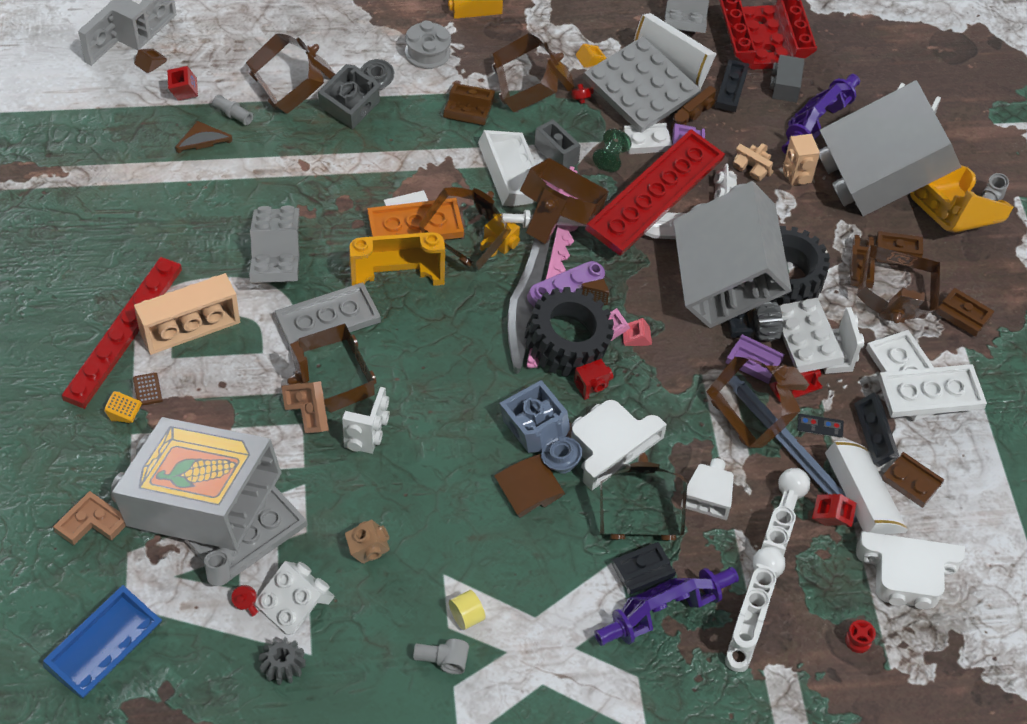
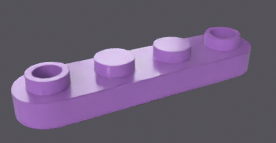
M589 261L533 285L527 294V299L534 307L538 299L541 300L542 298L539 292L551 294L552 289L558 288L561 293L564 287H570L571 292H575L576 288L581 289L582 283L603 279L605 270L599 263Z

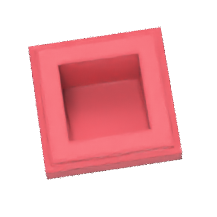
M643 318L628 323L630 329L623 333V343L625 346L652 345L650 326Z

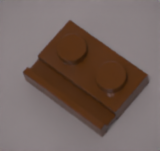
M878 231L876 236L877 247H884L922 258L923 237ZM876 259V262L896 264V263H892V262H888V261Z
M953 288L936 311V314L975 337L994 313V310L956 288Z
M905 452L901 453L900 457L894 461L882 476V480L922 508L933 497L939 487L943 485L945 480Z

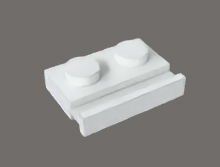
M656 123L642 133L638 132L632 125L624 126L623 132L628 153L666 152L672 147L670 135L666 128L667 124Z

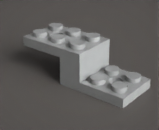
M131 0L110 1L78 31L85 63L92 66L118 41L137 51L140 50L177 15L175 0H142L140 4Z
M667 0L665 22L678 30L706 33L709 0Z
M287 205L282 206L281 209H271L269 206H261L258 209H254L250 229L252 252L249 272L250 283L298 281L300 262L299 208Z

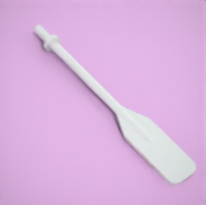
M524 210L523 214L502 213L501 222L523 223V228H528L533 215L530 214V210ZM667 212L644 235L652 238L676 239L673 220L686 213ZM560 216L557 225L586 226Z

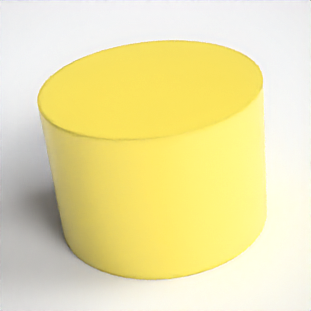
M472 590L449 600L451 613L462 630H466L485 620L486 616L483 606Z

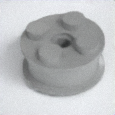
M426 20L410 27L406 32L405 41L407 45L405 47V56L413 65L431 69L440 67L449 60L451 35L445 27Z

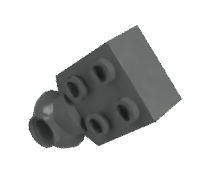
M383 59L369 60L363 64L361 69L355 65L346 64L318 91L319 107L353 129L380 102L379 90L390 85L394 79L395 71L393 66Z

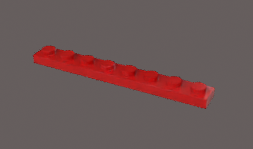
M163 257L159 258L63 392V401L83 409L86 408L139 332L134 305L144 300L164 295L182 271L181 264Z

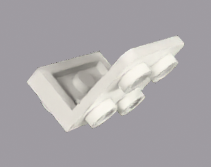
M846 307L839 329H832L844 355V364L823 368L825 374L853 372L855 363L859 360L860 349L864 346L863 334L859 333L857 315L853 314L851 307Z
M380 387L370 416L345 411L342 418L345 448L356 452L362 451L373 454L375 446L380 445L383 435L381 428L383 425H387L390 411H386L389 404L386 388Z
M285 561L258 596L255 603L265 615L289 635H293L317 603L329 605L335 597L328 590L330 586L320 578L315 579L310 574L312 570L302 562L292 563Z

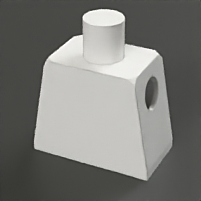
M714 458L711 460L710 466L698 465L687 485L686 509L727 520L732 504L734 475L732 472L724 470L726 463L723 460Z

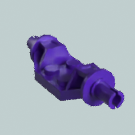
M850 74L846 80L840 78L833 80L828 89L812 97L788 122L789 128L786 132L788 141L782 146V151L785 155L791 136L812 134L815 139L821 133L818 118L826 112L825 108L832 113H836L856 99V90L854 88L860 84V79L857 75Z
M729 567L715 575L709 569L703 568L699 571V579L671 578L628 598L622 610L616 609L613 611V623L594 631L595 638L600 646H604L606 643L619 637L629 645L634 642L635 637L653 630L651 610L652 612L663 610L667 607L666 603L674 599L675 602L686 599L690 607L696 608L702 607L711 601L717 603L722 600L721 589L739 581L738 574L733 567ZM699 588L703 589L706 595L700 597ZM637 623H639L640 626L632 629Z

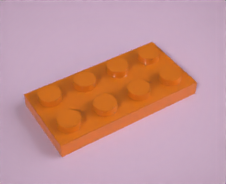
M446 199L424 229L428 232L440 234L444 240L463 238L464 229L457 199ZM435 200L367 208L372 237L422 233L419 224Z

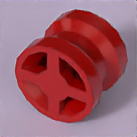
M854 621L850 625L845 637L847 647L856 653L868 651L875 639V628L868 621Z

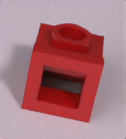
M602 359L575 369L574 383L584 400L589 399L590 393L604 390L608 387L609 381L613 380L611 368L609 366L606 367Z
M842 494L817 495L812 519L825 526L845 525L852 527L857 503Z

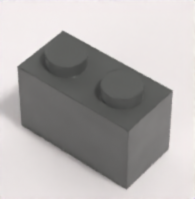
M779 55L778 63L774 62L772 75H775V77L771 78L769 88L773 90L772 99L797 103L802 82L803 58Z
M554 119L536 128L535 147L547 159L551 158L567 168L579 163L581 145Z

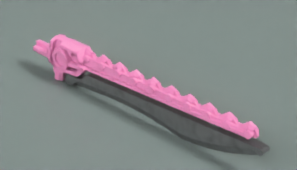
M570 166V170L578 172L574 170V167ZM545 181L547 183L546 185L558 191L559 193L566 195L568 197L571 196L575 198L574 196L566 193L562 189H559L556 186ZM556 225L557 230L546 279L566 271L561 261H566L570 257L565 246H571L574 243L570 232H574L578 226ZM534 238L525 270L510 298L507 325L508 343L514 368L513 371L516 374L520 372L527 341V338H525L526 326L534 309L527 299V294L533 285L541 282L550 239L545 244ZM533 348L529 351L526 363L528 368H536L539 365L538 357L533 359L530 355Z

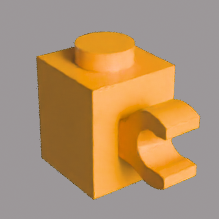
M497 215L484 226V240L480 245L481 251L490 247L505 229L504 223L501 222V218ZM506 223L511 232L491 257H494L498 251L505 255L511 248L514 249L519 244L520 227L518 225Z

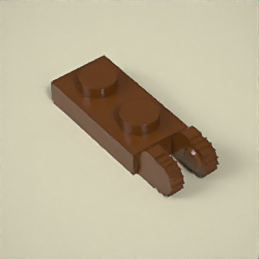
M709 86L684 105L682 109L675 113L671 130L673 131L675 124L687 126V123L691 120L695 121L705 109L709 110L715 103L714 97L717 90Z
M854 235L850 261V286L858 287L863 257L871 245L874 246V237H868L866 247L860 246V235ZM869 257L866 287L872 289L874 285L875 258Z

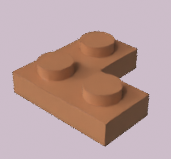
M321 381L281 386L285 410L301 409L305 433L329 430Z
M89 491L53 528L58 535L75 545L91 528H94L112 541L126 527V524L118 510Z

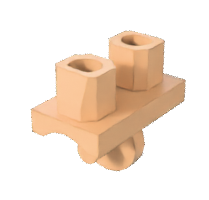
M762 143L759 147L752 145L749 149L739 144L736 148L737 155L733 161V167L743 171L747 165L752 166L753 169L750 171V176L758 182L766 175L770 177L773 173V162L769 160L771 155L766 152L768 146Z

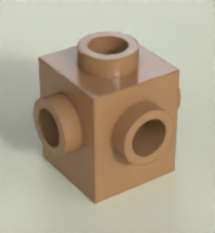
M373 520L362 522L358 527L345 533L351 555L363 564L370 560H376L382 554L390 551L387 542L389 534L386 528L379 526Z

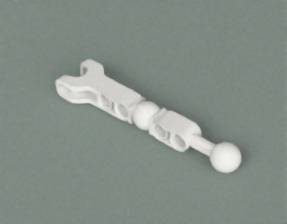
M799 468L787 469L779 477V490L783 494L779 507L773 511L761 549L753 557L754 572L725 657L726 666L736 672H744L749 667L776 579L785 569L784 554L796 518L794 509L797 499L804 497L810 489V478L806 472ZM742 651L746 656L745 660L736 662L732 656L733 652Z

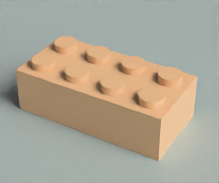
M226 273L134 305L140 335L150 355L240 323L236 292Z

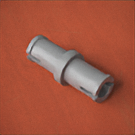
M222 95L214 97L212 106L223 111L227 117L235 118L244 125H249L252 122L253 113L240 107V104L236 101L231 102Z

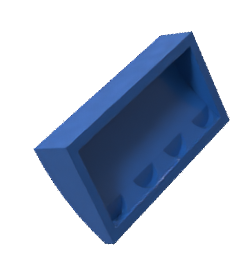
M122 585L43 660V667L64 686L83 699L162 620L130 590Z

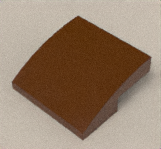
M454 83L449 93V100L444 108L443 117L485 125L493 104L495 90Z
M541 454L522 460L494 475L520 518L541 504L545 508L565 495L550 468L544 464Z

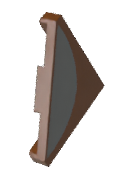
M197 121L175 146L177 153H181L185 149L196 147L197 150L212 147L215 143H231L233 140L232 135Z

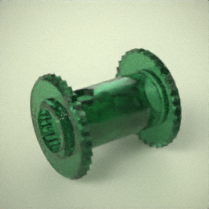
M612 128L603 134L604 148L595 150L592 155L593 162L599 169L611 173L618 171L621 167L620 153L629 151L632 146L630 137L624 131Z

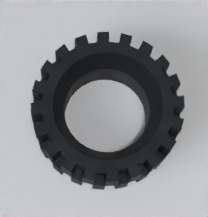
M780 226L785 258L787 262H791L801 268L806 277L790 279L792 291L771 300V302H776L780 305L818 298L819 293L822 292L830 266L829 253H825V245H818L820 239L816 236L811 239L809 237L810 232L804 230L803 233L797 232L798 227L793 226L791 231L786 230V226Z
M564 287L561 293L558 288L552 289L551 294L548 292L543 294L541 300L538 299L534 306L525 331V338H527L526 347L527 349L533 348L530 354L532 358L536 359L539 357V365L543 368L546 364L551 366L549 371L554 374L557 369L562 370V376H568L570 371H573L575 376V369L577 367L603 359L614 334V330H612L614 322L613 319H609L611 315L609 309L602 310L604 303L601 300L593 301L595 295L588 293L587 296L582 295L583 290L576 288L575 292H571L570 287ZM553 317L572 318L587 328L591 338L583 342L568 341L554 331L550 319Z

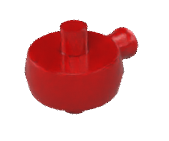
M577 84L578 89H574L571 92L572 98L579 99L580 103H585V98L591 97L594 89L592 87L583 88V84Z
M249 585L236 587L231 597L234 606L241 610H248L252 617L259 613L254 605L257 600L254 588Z

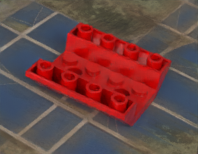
M719 0L735 56L742 62L748 63L749 68L752 70L773 69L774 62L778 63L779 55L805 59L816 52L817 46L801 0H777L776 5L746 7L742 6L741 0Z

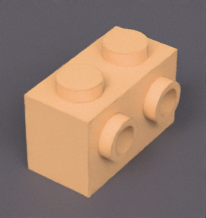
M812 134L790 137L783 172L784 176L788 177L791 186L812 183L820 155Z

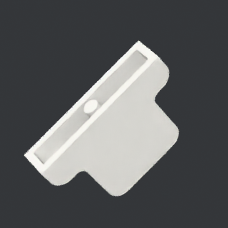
M607 400L602 404H597L591 409L590 413L584 417H578L572 423L571 438L576 440L582 448V457L585 459L581 466L584 470V484L591 491L600 485V481L606 478L609 479L611 475L624 468L625 464H629L639 457L640 453H644L662 440L667 424L655 415H649L641 420H637L614 400Z
M862 531L856 544V555L862 562L876 566V594L880 600L895 606L909 605L915 606L918 609L934 608L938 604L945 590V575H953L958 571L965 558V546Z

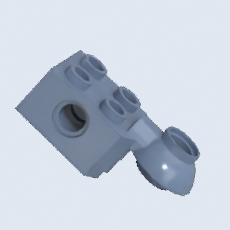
M542 380L499 403L504 423L528 453L542 452L541 458L544 464L551 470L559 473L570 472L579 463L582 457V448L576 440L566 437L570 431L567 410Z

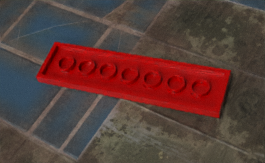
M690 129L590 220L585 230L621 256L723 160L725 153Z

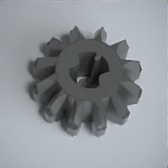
M769 301L754 308L753 322L755 335L758 340L767 342L779 339L783 331L782 314L779 305L776 302Z
M286 637L280 643L274 638L272 640L273 646L264 645V653L259 655L260 671L266 674L269 682L276 678L279 685L283 682V679H287L291 684L293 681L292 676L300 677L302 674L301 668L306 666V661L303 658L305 656L304 650L298 648L296 640L288 644Z

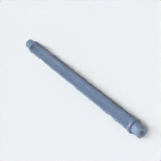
M737 376L731 378L728 383L733 388V392L762 424L769 429L778 419L744 381H741ZM786 428L775 436L826 494H842L846 497L844 491L836 485L834 480ZM854 514L853 522L855 523L858 521V519Z

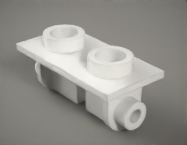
M728 164L720 171H717L714 176V199L729 193L737 185V176L733 171H729Z

